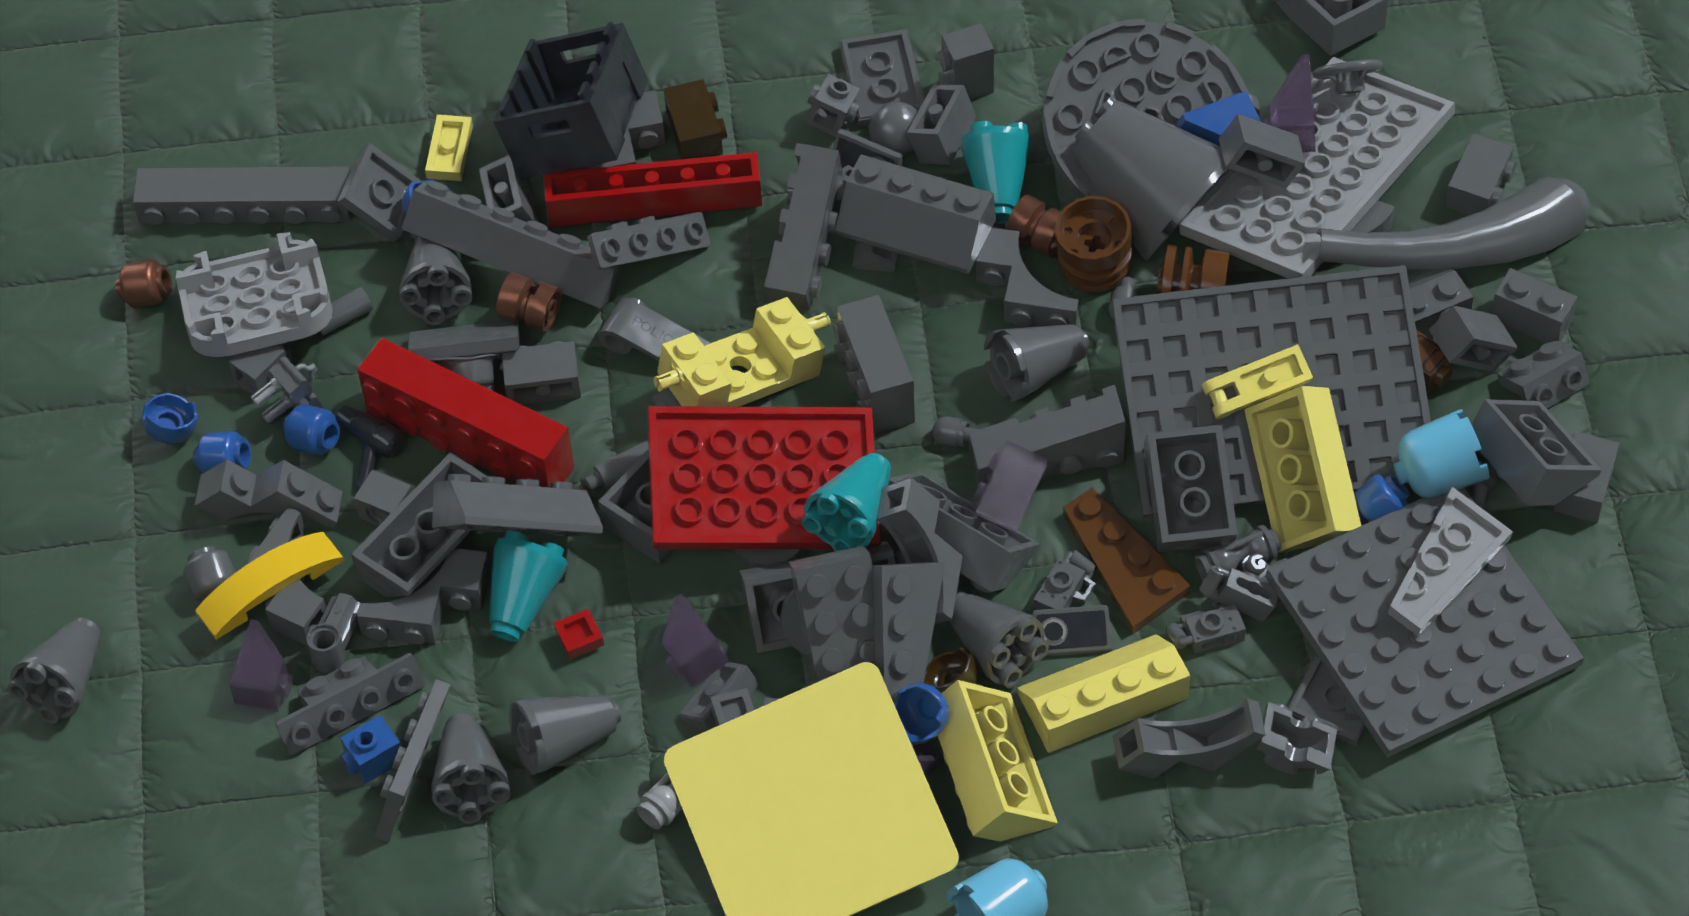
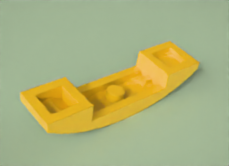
M324 532L313 533L294 539L261 555L230 576L195 610L196 614L217 640L248 621L246 612L307 574L312 580L316 579L343 562L344 558Z

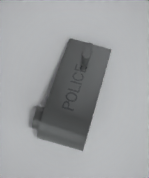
M630 297L621 298L617 301L600 330L598 338L607 349L617 354H628L634 347L659 361L663 343L692 332L649 309L639 299ZM696 335L704 346L711 344L707 340Z

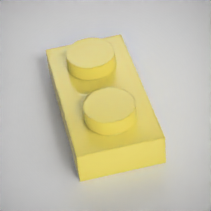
M437 115L425 168L427 179L462 181L473 128L472 117Z

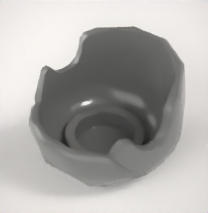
M893 102L882 106L871 116L868 130L871 141L896 151L901 155L912 153L914 149L907 131L918 110L912 105L902 102Z

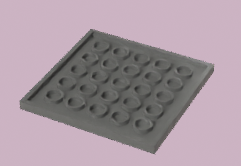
M1465 488L1457 490L1474 502ZM1449 492L1439 497L1421 498L1406 505L1401 510L1386 514L1267 569L1265 575L1386 758L1581 666L1584 660L1578 648L1505 545L1419 636L1388 614L1390 605L1408 570L1411 568L1421 545L1430 532L1433 522L1443 507Z

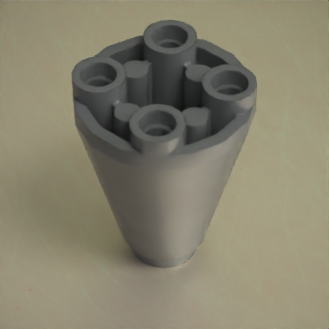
M418 236L414 242L399 286L400 301L409 313L424 319L429 325H439L445 319L459 314L471 303L472 289L470 278L455 250Z
M963 592L956 594L952 620H949V624L969 653L973 655L982 672L996 684H1003L1007 688L1016 686L1021 680L1022 675L1035 662L1042 660L1048 652L1049 645L1044 640L1045 631L1043 624L1030 614L985 598Z
M77 618L29 652L15 664L10 673L11 681L7 686L9 694L15 699L22 700L28 707L37 711L39 717L48 723H56L59 718H67L75 714L83 701L100 644L101 632L98 626L89 619Z
M462 713L450 717L444 727L433 774L431 792L434 804L442 812L458 817L462 823L466 824L479 821L481 816L496 810L502 803L506 802L510 798V788L507 773L481 726L473 716Z

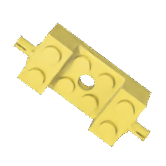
M785 297L756 308L753 328L704 346L694 332L662 344L657 372L659 376L653 378L654 385L659 392L669 388L681 406L739 407L820 375L825 346L814 332L830 327V318L827 316V313L823 312L820 315L807 319L798 312L789 298ZM743 366L748 372L742 373L732 370L731 367Z

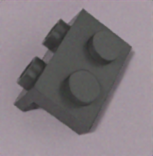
M1557 340L1542 345L1536 352L1512 362L1508 368L1497 373L1500 386L1521 396L1523 401H1540L1546 408L1551 407L1589 384L1582 353Z

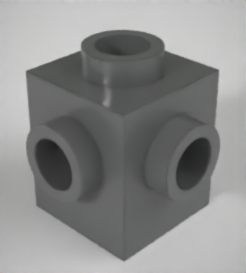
M828 74L822 86L815 84L809 95L807 103L812 106L805 123L836 137L838 130L842 129L846 121L852 124L859 110L860 104L856 103L855 100L860 88Z

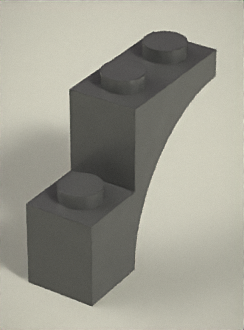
M656 90L644 92L642 99L637 101L624 134L625 142L616 161L571 170L636 164L633 150L649 149L666 144Z
M991 228L976 259V282L986 283L990 286H1007L1004 299V322L1013 323L1017 326L1035 327L1069 324L1077 326L1078 300L1052 292L1036 281L1028 272L1019 252V231Z
M225 460L201 474L194 506L224 522L237 516L252 513L283 514L286 508L290 507L301 512L302 518L314 521L325 527H330L337 523L343 491L285 460L280 461L258 475L229 460Z
M910 478L882 488L877 520L889 531L896 541L906 564L946 562L934 623L936 625L952 620L963 556L935 534L940 501L914 479Z
M287 507L280 518H275L269 527L268 535L261 545L255 546L251 551L247 564L280 545L303 537L306 531L301 512ZM300 579L268 598L265 606L270 629L305 646H308L306 640L307 633L311 628L319 624L326 610L324 598L309 590Z
M454 548L447 555L444 564L436 575L409 596L383 603H360L357 619L361 635L368 636L374 640H385L386 638L404 640L414 645L423 643L436 644L445 606H451L457 610H482L491 573L487 552Z
M1247 698L1224 711L1196 719L1153 721L1137 718L1114 734L1113 742L1119 770L1155 779L1178 762L1215 771L1266 736L1259 702Z

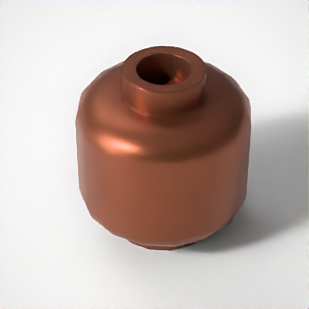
M147 259L125 264L121 269L120 277L116 279L115 286L118 296L124 299L130 307L144 308L160 305L166 300L167 295L172 291V278L166 266H162L155 259Z

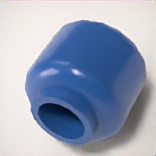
M301 404L295 407L285 418L283 424L287 444L294 450L311 455L321 456L336 445L340 435L339 424L331 411L308 404Z
M236 431L206 433L201 437L198 446L194 449L193 460L195 466L200 469L202 474L225 460H229L246 469L251 463V448L248 441L243 439Z
M1375 474L1355 492L1354 496L1361 523L1363 525L1386 514L1401 510L1409 504L1407 498L1410 496V493L1404 484H1400L1396 476L1393 474L1388 476Z

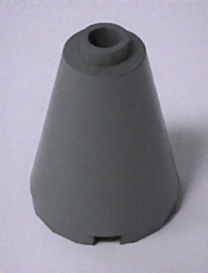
M1074 324L998 329L989 333L984 342V351L990 349L991 360L985 362L986 370L997 392L1002 397H1012L1010 401L1015 402L1023 399L1083 360L1087 355L1089 339L1085 331Z
M606 695L521 698L512 702L509 706L511 735L518 734L521 746L515 749L523 767L531 775L543 773L616 731L617 723L621 722V714L617 703L610 701Z

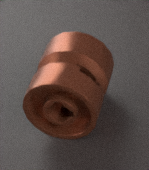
M1025 195L1013 208L1007 221L1006 230L1019 231V243L1023 245L1031 243L1033 250L1048 258H1054L1057 255L1055 225L1061 211L1055 208L1047 211L1045 210L1044 202L1030 195Z
M511 272L501 287L497 300L496 314L498 317L516 323L524 319L526 326L547 332L553 325L560 307L561 289L544 282L534 285L531 278Z

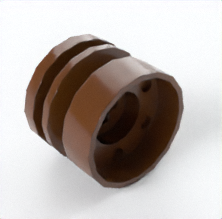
M1100 196L1079 198L1063 208L1057 217L1055 225L1058 265L1062 277L1071 286L1084 292L1099 293L1111 290L1121 284V280L1131 272L1134 258L1131 242V223L1128 213L1118 202Z
M1168 245L1166 255L1159 268L1156 294L1227 286L1230 251L1206 249L1201 265L1193 262L1192 247H1186L1184 262L1180 263L1177 262V246Z

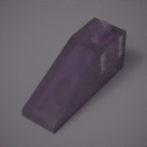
M1304 54L1300 57L1271 101L1270 119H1263L1265 124L1298 135L1303 153L1316 152L1309 54Z

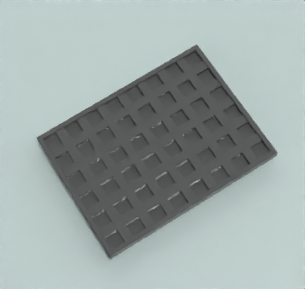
M1406 265L1112 300L1142 518L1153 517L1144 441L1149 432L1222 425L1234 507L1266 503L1244 409L1236 411L1225 418L1216 419L1212 411V407H1214L1210 396L1205 395L1201 385L1209 379L1295 345H1299L1313 376L1312 382L1302 386L1324 387L1330 390L1354 493L1375 474L1386 476L1393 474L1397 477L1393 464L1399 462L1397 453L1399 441L1409 431L1431 422ZM1233 385L1223 389L1228 400L1237 396Z

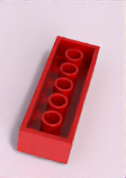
M381 338L357 369L366 410L370 415L397 425L408 435L413 436L416 434L428 440L432 446L444 451L446 449L458 455L469 465L475 466L477 464L489 470L495 477H503L505 481L509 480L516 483L517 479L539 480V487L550 488V482H565L575 468L568 427L393 342Z

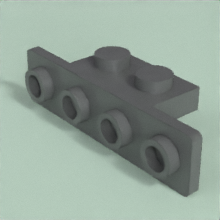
M701 212L655 220L654 216L634 221V225L628 226L626 221L606 227V231L592 233L587 237L594 263L598 270L702 249L711 245Z
M411 653L379 669H376L365 656L350 659L344 662L339 669L325 676L315 677L306 686L296 690L305 707L278 720L275 726L286 751L290 755H294L423 688L425 681Z

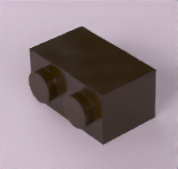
M704 79L663 88L665 111L680 158L691 159L723 154L722 140L727 139L723 118H716L715 112H719L717 99L714 91L708 92Z

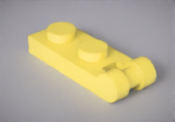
M1295 345L1209 379L1201 386L1205 395L1210 396L1214 404L1212 411L1215 418L1222 419L1236 411L1312 382L1313 376L1299 345ZM1233 385L1237 396L1228 400L1223 389Z

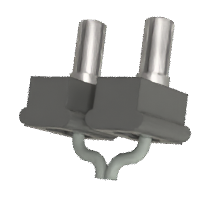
M282 357L269 370L273 378L251 396L255 405L260 406L277 392H283L284 395L262 413L263 418L268 423H271L292 406L297 407L301 404H308L323 408L311 388L314 381L313 375L318 370L314 363L310 366L305 364L294 366L287 357ZM303 369L304 371H309L308 381L299 372V370Z

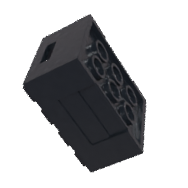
M613 22L607 23V26L539 41H535V39L529 40L493 121L520 180L616 161L625 142L624 134L637 101L642 99L649 81L623 23L613 24ZM598 44L595 54L567 60L563 52Z

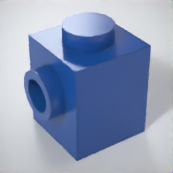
M378 715L340 738L344 753L340 755V759L350 775L357 773L363 783L367 784L392 769L394 759L401 745L382 716Z

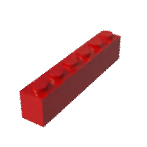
M757 152L569 170L544 175L546 206L550 227L762 206Z

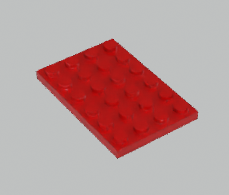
M648 406L652 548L833 549L831 545L822 541L816 534L810 533L803 527L801 520L805 515L804 506L808 497L861 457L869 453H875L872 407ZM879 521L875 534L866 547L880 545Z

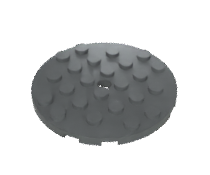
M1145 19L1118 21L1102 26L1087 34L1071 47L1060 61L1050 79L1044 97L1042 112L1044 138L1050 157L1068 186L1080 198L1087 196L1102 197L1073 154V150L1080 142L1075 138L1076 134L1088 121L1093 125L1098 121L1101 116L1097 112L1110 97L1175 126L1182 114L1244 91L1248 92L1242 77L1227 56L1214 44L1210 46L1204 40L1195 36L1194 31L1171 22L1163 24L1148 22Z

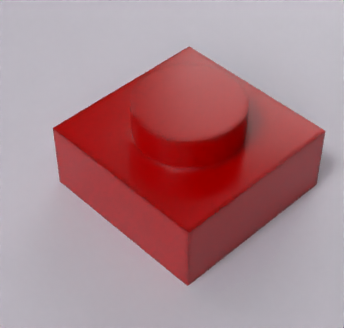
M589 609L553 622L554 630L569 660L604 646L603 636Z

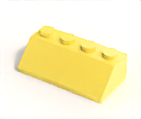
M1300 386L1244 409L1271 528L1276 532L1281 544V549L1277 553L1318 546L1360 527L1361 521L1329 388Z
M1155 634L1017 687V693L1047 752L1050 753L1189 699L1190 674L1175 646Z
M957 680L941 693L949 706V717L944 730L938 735L944 752V760L949 766L955 784L956 794L960 798L967 818V826L972 835L1001 842L1055 826L1058 822L1011 693Z

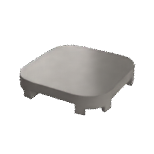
M290 232L277 234L278 246L209 262L207 251L193 255L195 263L184 271H176L175 278L183 309L185 326L193 349L204 356H231L302 339L316 334L326 327L332 319L333 308L317 245L313 239L307 242L294 240Z

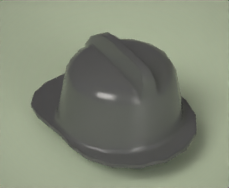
M487 354L476 357L433 358L428 360L494 391L493 362L499 360L501 354Z

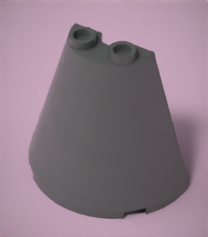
M1110 97L1098 110L1097 113L1101 116L1094 125L1088 121L1076 134L1075 138L1080 142L1073 150V154L1100 195L1118 202L1128 213L1132 231L1131 241L1140 255L1148 261L1170 237L1179 223L1229 171V168L1225 167L1220 146Z

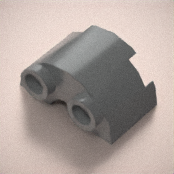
M1268 702L1264 708L1262 719L1266 736L1258 741L1257 751H1262L1265 754L1264 762L1276 770L1297 775L1298 768H1316L1317 775L1331 769L1337 729L1325 725L1321 720L1314 717H1305L1301 721L1297 720L1292 716L1293 711L1289 710L1287 706Z

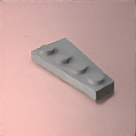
M1452 487L1443 507L1433 522L1430 532L1421 545L1411 568L1408 570L1395 595L1388 614L1419 636L1510 540L1513 531Z

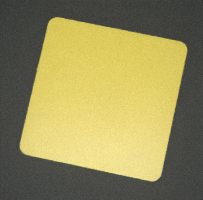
M864 662L678 743L670 747L665 753V767L726 916H852L953 871L958 865V851L883 677L877 666L872 663Z

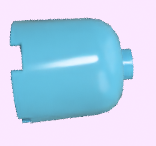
M1462 409L1409 431L1399 441L1397 449L1399 462L1393 464L1400 484L1408 482L1411 489L1420 497H1439L1450 492L1452 487L1459 490L1488 480L1490 477L1487 464L1480 465L1475 452L1482 448L1468 417L1463 418Z
M1010 858L996 862L948 889L946 896L947 902L954 901L957 914L954 916H1045L1048 909L1047 883L1043 875L1038 870L1030 868L1024 862Z

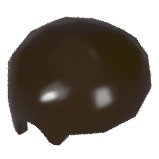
M959 647L957 651L945 652L932 659L926 667L924 683L934 686L940 693L944 692L957 680L978 685L980 679L979 667L973 655L963 647Z

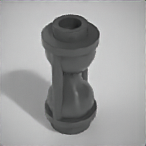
M1260 525L1255 530L1247 533L1245 537L1224 546L1217 545L1212 548L1206 547L1202 549L1201 554L1194 558L1196 569L1202 581H1204L1211 566H1219L1228 571L1232 568L1239 570L1242 569L1244 559L1252 554H1260L1263 556L1262 560L1272 562L1278 558L1277 551L1281 549V544L1273 529L1268 530L1266 526Z

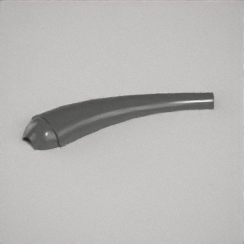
M1552 177L1539 178L1514 195L1480 212L1439 226L1403 232L1372 233L1318 228L1316 234L1320 235L1321 242L1317 260L1382 268L1406 265V269H1460L1507 263L1552 250L1582 234L1590 212L1589 199L1583 188L1572 180Z

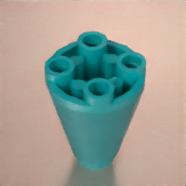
M978 121L973 123L971 131L961 138L962 153L973 187L994 193L996 214L994 224L1007 223L1013 208L1019 201L1031 150V135L1028 133L1027 125L1024 123L1016 122L1007 126H993L989 121Z
M869 453L813 492L808 497L804 506L805 515L801 520L803 527L810 533L816 534L822 541L831 545L835 552L858 546H868L878 524L877 514L882 488L889 485L891 478V465L889 461L880 454Z
M507 530L505 537L499 538L494 546L489 611L491 628L489 632L500 639L518 642L520 635L525 634L566 572L568 562L562 557L564 549L561 546L550 542H543L541 546L527 541L528 537L520 532Z

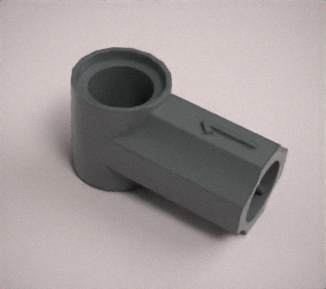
M339 593L337 596H332L319 624L311 628L307 633L306 640L312 664L320 672L331 673L339 669L345 662L344 650L358 624L357 613L360 602L356 601L351 595Z

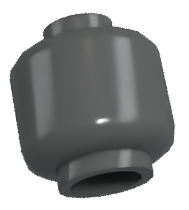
M214 546L203 547L191 553L187 558L188 563L183 570L192 595L199 601H204L219 585L236 573L228 553L224 550L216 549Z

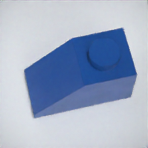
M1244 91L1182 114L1175 126L1220 146V136L1237 114L1260 121L1248 92Z

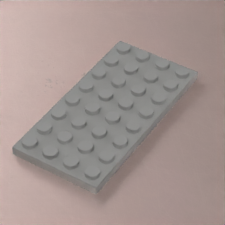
M1333 57L1326 65L1346 61ZM1375 72L1364 74V91L1349 94H1337L1336 84L1331 79L1313 78L1271 124V126L1296 134L1299 137L1305 165L1290 185L1285 189L1229 169L1179 224L1180 235L1217 250L1230 251V255L1288 279L1311 276L1324 262L1317 260L1321 242L1320 235L1316 234L1317 229L1351 231L1455 114V102Z

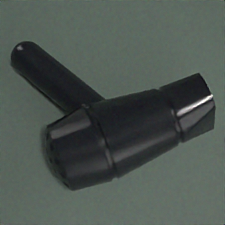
M344 405L338 411L336 420L349 434L364 445L356 481V490L358 492L370 472L374 470L377 454L386 458L395 457L404 444L405 435L388 421Z

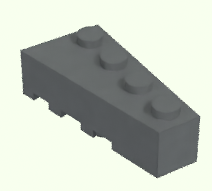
M796 143L794 156L797 157L798 171L797 174H789L787 203L790 206L789 209L782 208L778 234L783 238L782 241H774L764 288L769 302H775L788 297L795 307L810 309L813 297L818 298L820 295L822 277L819 276L821 266H827L829 262L831 245L828 244L830 233H836L835 229L839 212L836 211L839 201L843 199L847 180H844L838 150Z
M1115 385L1103 388L1102 396L1087 401L1085 395L1070 399L1071 406L1054 412L1046 407L1034 411L1035 413L1023 422L1013 418L970 432L969 455L978 489H998L1007 484L1022 481L1035 482L1044 477L1059 474L1072 475L1080 470L1096 467L1108 468L1117 463L1124 462L1125 418Z

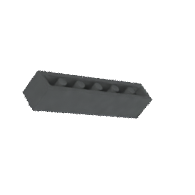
M349 166L138 168L133 204L139 223L151 225L161 223H184L191 225L195 223L264 224L267 222H289L298 224L301 222H350L351 212L337 202L350 175Z
M424 181L414 189L402 225V230L510 273L514 272L529 277L535 283L544 282L559 287L561 293L598 308H602L610 299L621 268L620 265L598 270L595 266L590 247L581 244V240L569 234H555L548 231L547 226L540 222H525L515 218L514 213L507 209L499 207L493 209L482 205L481 200L477 197L467 194L457 195L448 191V187L435 181Z

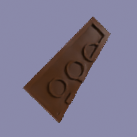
M1090 488L1063 507L1064 518L1083 551L1088 553L1093 564L1096 565L1094 570L1109 589L1111 599L1117 609H1120L1124 615L1126 625L1132 635L1190 594V584L1093 488Z

